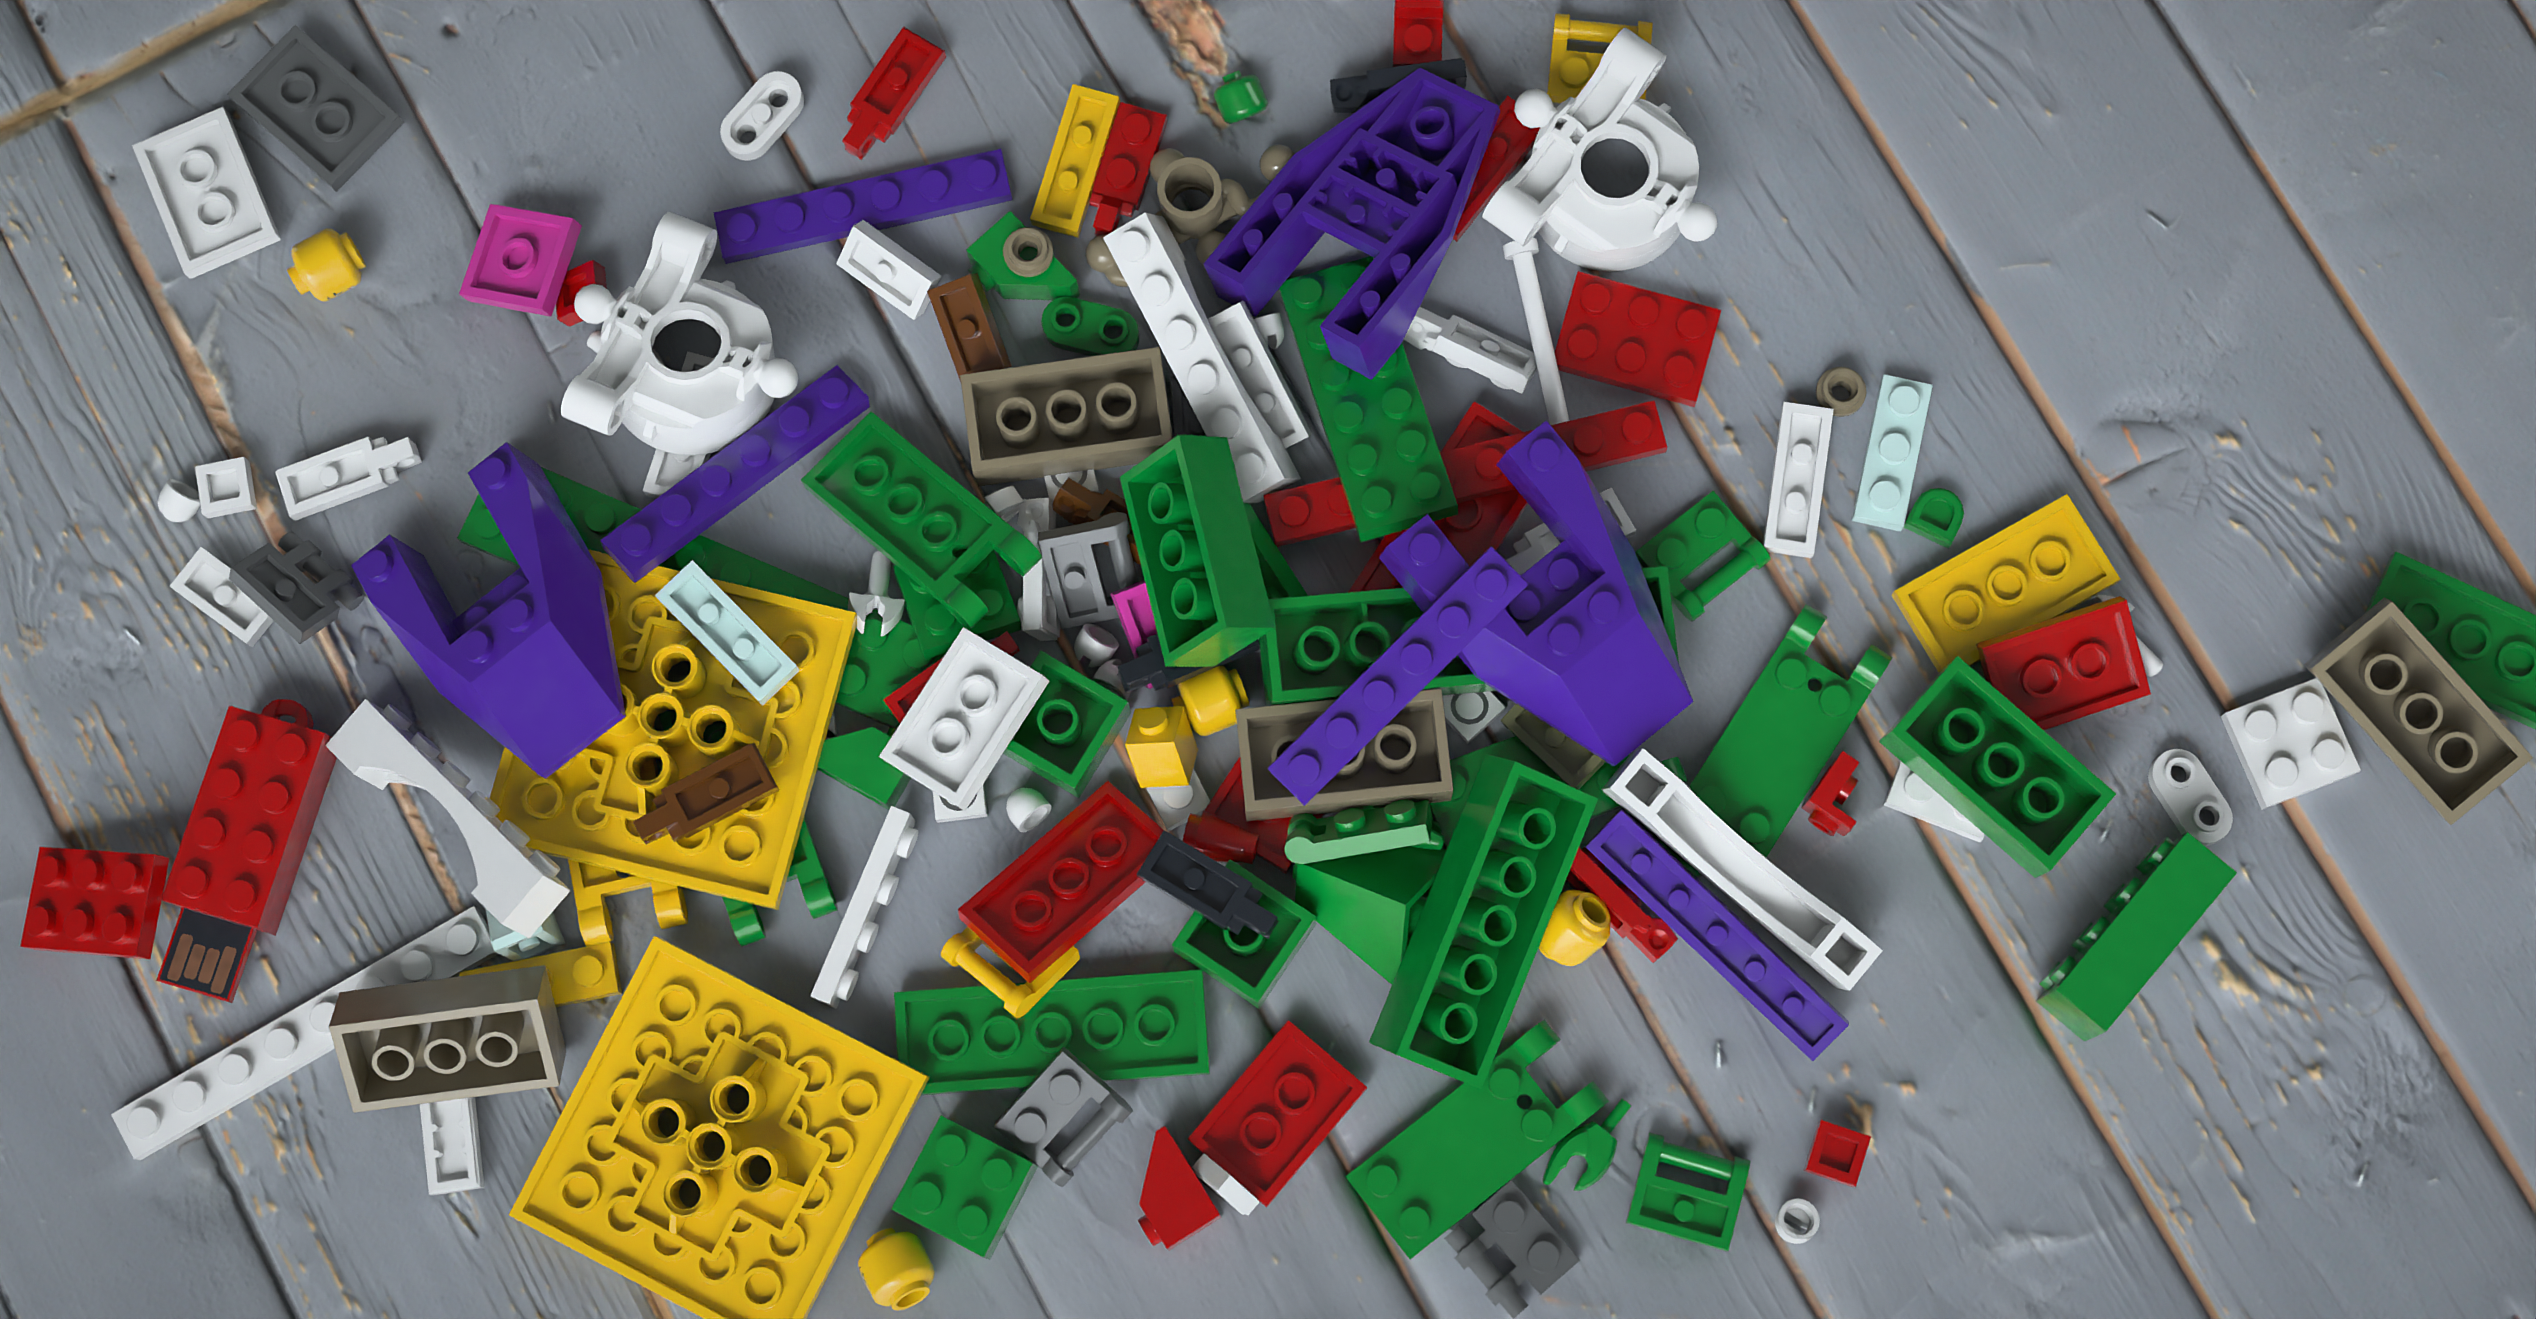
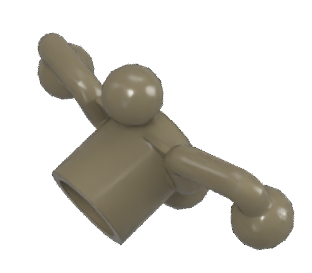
M1284 145L1270 146L1263 152L1260 158L1259 167L1261 173L1266 179L1272 181L1295 153ZM1166 148L1159 150L1150 162L1149 170L1151 176L1158 183L1157 195L1160 211L1154 215L1164 217L1178 245L1190 239H1198L1196 256L1204 266L1203 263L1227 236L1225 233L1215 231L1218 225L1236 215L1242 217L1259 196L1249 199L1244 188L1238 182L1232 179L1220 180L1218 172L1210 163L1200 158L1185 157L1180 151ZM1187 190H1198L1206 194L1210 199L1209 203L1202 209L1192 212L1181 211L1172 205L1175 198ZM1106 234L1095 236L1086 248L1085 257L1087 263L1095 271L1104 273L1112 284L1118 287H1127L1128 284L1103 238Z

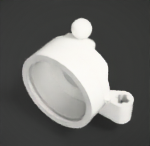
M1625 27L1613 39L1605 51L1597 70L1576 98L1570 97L1555 108L1549 95L1540 89H1529L1519 95L1514 109L1517 119L1526 127H1540V130L1533 145L1532 156L1524 167L1510 181H1506L1495 193L1483 213V219L1523 247L1539 232L1553 251L1566 260L1591 270L1609 272L1633 269L1656 259L1676 241L1680 233L1686 239L1694 242L1706 240L1714 234L1717 228L1715 211L1708 204L1702 202L1692 203L1699 178L1698 155L1693 141L1669 115L1670 106L1663 103L1658 107L1640 98L1662 68L1666 55ZM1614 138L1624 139L1635 144L1644 154L1649 166L1648 178L1645 184L1634 194L1623 198H1610L1596 193L1585 182L1581 172V160L1585 152L1596 142Z
M667 212L656 228L648 261L634 288L629 286L617 299H614L609 290L602 285L590 284L580 289L574 301L575 311L586 323L599 324L604 322L600 337L601 348L594 361L580 375L573 378L569 384L561 405L562 417L608 436L613 435L622 422L638 439L656 449L681 455H701L723 450L766 417L774 397L782 398L788 396L796 389L799 379L798 371L788 360L775 358L771 328L763 309L735 290L736 287L733 282L726 280L723 283L701 279L716 246V229L673 212ZM685 319L704 321L712 326L721 337L722 343L718 355L709 365L698 371L679 372L668 369L658 362L652 351L655 337L665 326Z

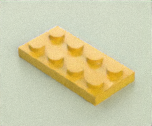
M2066 494L1898 588L1891 596L1937 671L1940 672L1944 666L1957 656L1969 666L1974 665L1980 661L1976 643L2058 617L2114 586L2121 578L2072 500Z

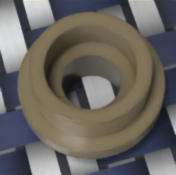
M1023 227L1011 233L1006 239L1003 255L1007 266L1012 272L1023 277H1034L1048 269L1053 260L1054 250L1050 238L1042 230L1034 227ZM1026 247H1034L1038 250V254L1032 260H1024L1020 257L1021 251Z
M1831 368L1820 377L1817 383L1816 399L1820 407L1834 409L1833 416H1849L1857 412L1863 405L1866 398V385L1863 378L1850 368ZM1835 386L1846 388L1849 398L1837 400L1832 395V388Z

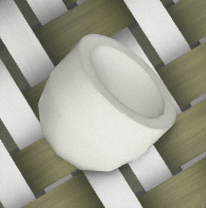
M1280 313L1255 318L1254 321L1267 347L1269 345L1271 349H1277L1284 338V325Z
M173 479L167 480L157 501L159 510L171 522L189 520L201 506L198 491L183 482Z
M1088 623L1083 626L1074 643V650L1079 661L1083 655L1091 659L1088 667L1093 668L1102 666L1106 661H1109L1117 650L1119 643L1107 630Z
M1119 659L1106 661L1099 667L1092 681L1127 700L1132 691L1125 693L1117 676L1118 666L1122 664V661Z
M1020 788L1013 791L1009 796L1006 810L1010 821L1020 832H1027L1039 825L1051 811V805L1038 791L1032 788Z
M1803 1199L1787 1201L1778 1210L1775 1217L1778 1235L1784 1241L1793 1244L1808 1241L1817 1232L1820 1224L1816 1208L1810 1202ZM1784 1217L1792 1223L1798 1225L1799 1227L1807 1230L1803 1234L1802 1232L1785 1223Z

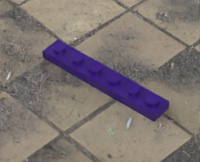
M997 149L713 212L722 258L726 264L846 238L849 236L852 227L862 220L875 229L882 230L1013 201L1002 150Z
M836 365L601 539L603 550L636 583L870 407L869 397Z
M1491 546L1267 769L1305 806L1529 583Z
M1623 808L1586 845V848L1812 1062L1849 1026V1021Z

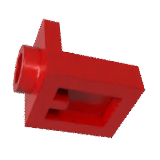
M1395 0L1393 67L1442 61L1444 0Z
M1844 751L1834 759L1802 806V809L1810 814L1808 821L1814 827L1830 836H1834L1836 832L1845 836L1857 823L1856 820L1832 805L1833 801L1843 805L1859 782L1857 778L1852 776V773L1860 762Z

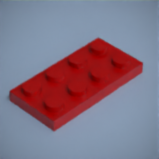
M1107 781L959 907V919L1026 981L1031 983L1145 883L1136 874L1164 829Z

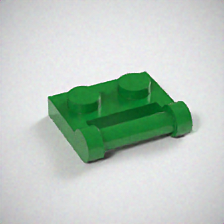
M1714 491L1710 492L1635 552L1638 561L1644 568L1668 567L1671 600L1691 622L1705 613L1704 606L1752 568L1759 570L1771 561V557L1765 547L1756 538L1752 537ZM1731 542L1740 551L1738 555L1692 591L1686 589L1681 583Z
M1649 1132L1625 1223L1722 1251H1729L1748 1177L1750 1160L1735 1156L1732 1161L1665 1142L1664 1136ZM1662 1162L1726 1180L1725 1195L1655 1176L1658 1163Z

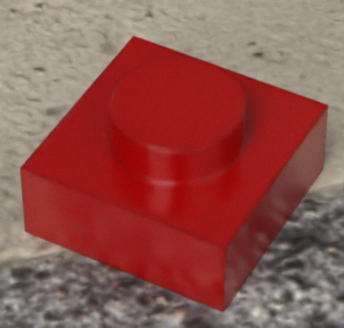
M591 260L566 272L556 302L557 320L568 327L584 321L578 316L574 308L576 294L582 287L590 284L602 285L607 289L604 266L595 260Z
M1824 1120L1818 1121L1803 1171L1850 1187H1856L1871 1136Z

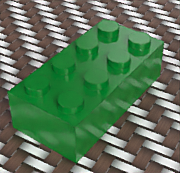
M1177 435L1120 476L1165 666L1214 667L1275 629L1271 606L1268 601L1227 437Z
M1958 656L1942 668L1878 741L2034 878L2053 869L2116 795L2112 789Z
M2186 832L2174 841L2166 837L2158 846L2155 844L2135 867L2142 873L2140 877L2133 876L2126 885L2122 883L2104 904L2103 907L2110 913L2106 917L2101 915L2094 923L2090 922L2072 942L2071 946L2077 950L2076 954L2073 957L2068 955L2062 962L2057 961L2039 982V985L2045 991L2036 1002L2084 1042L2105 1033L2237 874L2234 869L2190 833Z

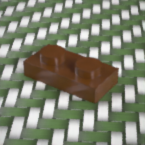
M978 273L966 275L927 291L959 379L960 375L1006 369L1012 366Z

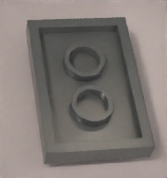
M296 25L227 94L233 102L335 192L404 123L395 111Z

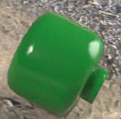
M1240 70L1222 77L1224 84L1217 87L1214 91V99L1219 112L1227 124H1234L1257 115L1268 107V100L1260 80L1254 74L1242 76Z

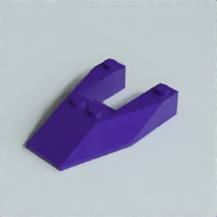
M1422 68L1408 75L1290 158L1203 263L1217 297L1233 306L1244 301L1250 314L1256 317L1325 232L1374 257V260L1320 325L1332 359L1372 380L1402 343L1450 246L1500 114L1499 106Z
M1546 420L1510 448L1496 465L1554 534L1560 544L1521 575L1529 584L1458 655L1476 678L1612 766H1615L1694 701L1634 549L1578 458ZM1428 514L1390 543L1379 557L1423 612L1470 567Z
M505 442L471 469L468 475L520 565L518 570L457 617L424 555L390 534L351 566L370 602L438 692L537 774L546 779L626 717L601 571L540 465L508 442Z

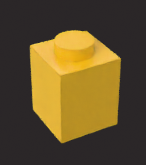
M1184 706L1135 708L1125 746L1140 788L1189 786L1198 747Z

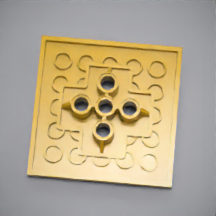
M589 550L602 574L622 697L627 700L626 717L546 779L537 774L504 746L489 798L500 808L496 817L502 823L505 820H509L519 827L530 838V841L525 846L532 851L539 850L545 854L779 910L822 747L826 739L857 626V613L711 579L800 670L762 706L655 596L680 571L657 566L634 583L608 554ZM681 661L690 662L691 669L684 680L679 682H670L668 680V672L673 665ZM666 710H675L677 719L674 726L666 731H656L654 722L657 715ZM716 721L726 723V733L720 741L715 743L704 742L703 734L708 725ZM750 743L756 744L779 791L689 838L684 837L674 842L670 834L647 845L641 840L633 821L656 810L652 800L662 794L661 789ZM653 758L662 759L663 768L660 775L651 781L641 780L640 771L643 764Z
M654 936L516 1199L509 1216L704 1319H806L930 1077L658 936ZM738 1084L747 1089L750 1099L748 1107L740 1114L733 1112L727 1101L729 1091ZM668 1107L672 1108L679 1117L678 1130L670 1137L662 1134L658 1127L659 1115ZM713 1131L719 1133L725 1141L724 1153L716 1161L709 1159L703 1149L705 1138ZM758 1155L765 1157L771 1165L770 1178L762 1185L756 1184L749 1175L750 1162ZM688 1178L698 1184L701 1192L699 1202L692 1208L685 1206L679 1198L680 1186Z

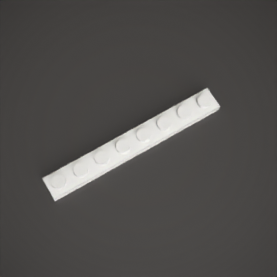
M477 907L469 908L112 1113L111 1116L133 1158L137 1160L144 1159L335 1049L329 1024L339 992L459 977V972L472 970L498 955L499 953L494 951L491 944L489 927Z

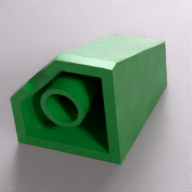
M1406 846L1306 864L1295 863L1292 873L1293 880L1296 881L1295 903L1315 915L1316 921L1386 981L1393 984L1447 849L1431 850Z

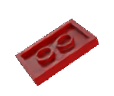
M1577 271L1554 352L1558 371L1695 407L1721 310Z
M2121 596L1976 643L1986 681L2043 730L2151 695L2127 600Z
M39 847L20 947L41 951L151 960L170 858L156 854Z
M1288 1020L1188 1137V1141L1230 1174L1267 1208L1368 1087Z

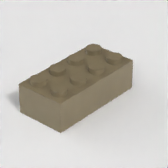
M1160 347L960 375L972 472L978 487L1091 469L1100 470L1136 465L1173 439Z
M2385 597L2304 664L2427 802L2450 825L2455 823L2533 759L2532 755L2397 606Z
M1442 689L1420 691L1305 806L1267 768L1335 700L1235 709L1247 821L1293 817L1294 815L1304 813L1312 815L1334 813L1351 808L1361 810L1383 808L1398 800H1411L1413 802L1428 800L1429 803L1451 801L1453 785Z
M545 965L339 992L329 1024V1030L353 1113L560 1086L566 1047Z

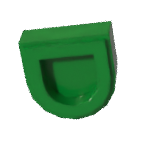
M1943 488L1929 489L1917 499L1903 528L1949 549L1963 521V504L1958 496L1950 490Z

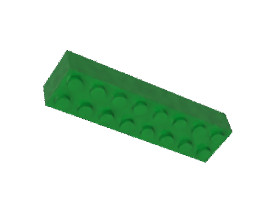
M1668 567L1641 568L1679 663ZM1404 588L1268 599L1275 629L1259 638L1266 706L1337 699L1424 612ZM1459 655L1447 664L1421 690L1442 689V695L1496 691L1476 678Z

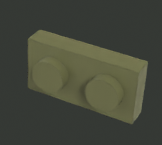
M1515 704L1500 720L1510 732L1562 781L1578 790L1606 762L1518 704Z

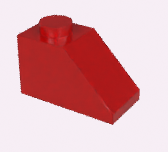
M1163 1126L1155 1133L1139 1202L1145 1215L1137 1221L1153 1247L1163 1242L1166 1249L1170 1251L1222 1217L1167 1128Z

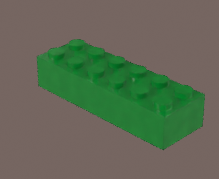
M1485 754L1370 1038V1044L1482 1089L1598 798L1516 761Z

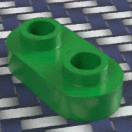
M1060 297L1051 301L1042 314L1041 322L1045 337L1053 346L1059 349L1087 356H1099L1134 351L1139 345L1140 334L1137 322L1130 313L1122 309L1074 297ZM1063 314H1071L1075 317V321L1071 326L1062 327L1057 323L1058 318ZM1114 325L1121 327L1123 333L1120 337L1111 339L1105 335L1108 327Z

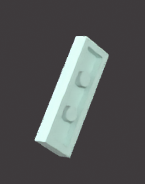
M1885 374L1882 376L1851 521L1900 532L1903 529L1933 385Z
M693 560L655 595L762 706L800 671L797 665Z

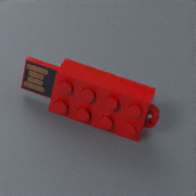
M277 699L266 705L260 714L229 705L163 892L162 901L181 908L156 981L233 1003L257 931L276 936L337 759L325 746L332 737L324 732L313 730L314 722L312 715L302 704L290 699ZM280 716H291L296 720L294 723L280 720Z

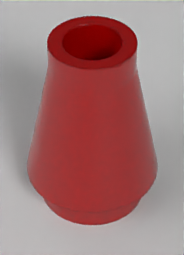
M1204 811L1202 816L1190 813L1182 841L1216 862H1228L1231 859L1234 862L1253 865L1260 835L1248 832Z

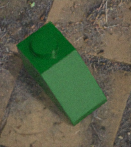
M1011 211L966 249L972 265L968 269L969 274L978 273L983 290L988 292L994 288L1003 299L1053 301L1060 297L1077 298L1080 295L1076 278L1054 256L1048 269L1034 277L1019 276L1009 269L1003 255L1005 241L1011 233L1026 227ZM1026 247L1021 251L1020 257L1024 260H1032L1037 256L1038 250L1034 247Z
M874 727L824 740L817 770L890 810L891 806L895 807L911 780L910 776L879 757L897 729L890 727L885 734Z

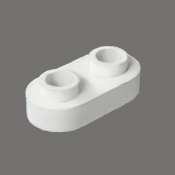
M775 71L767 73L753 85L729 112L721 124L720 134L727 151L732 156L746 161L761 157L799 116L804 106V96L797 80L785 72ZM777 96H786L788 98L784 106H772V101ZM751 131L756 133V137L752 142H740V137L745 132Z
M2172 749L2164 752L2153 761L2148 772L2150 787L2181 835L2188 832L2204 846L2214 844L2224 838L2232 826V811L2199 759L2189 751ZM2172 766H2180L2186 772L2185 782H2177L2172 778L2170 773ZM2201 809H2207L2213 813L2215 817L2213 826H2207L2200 821L2199 812Z

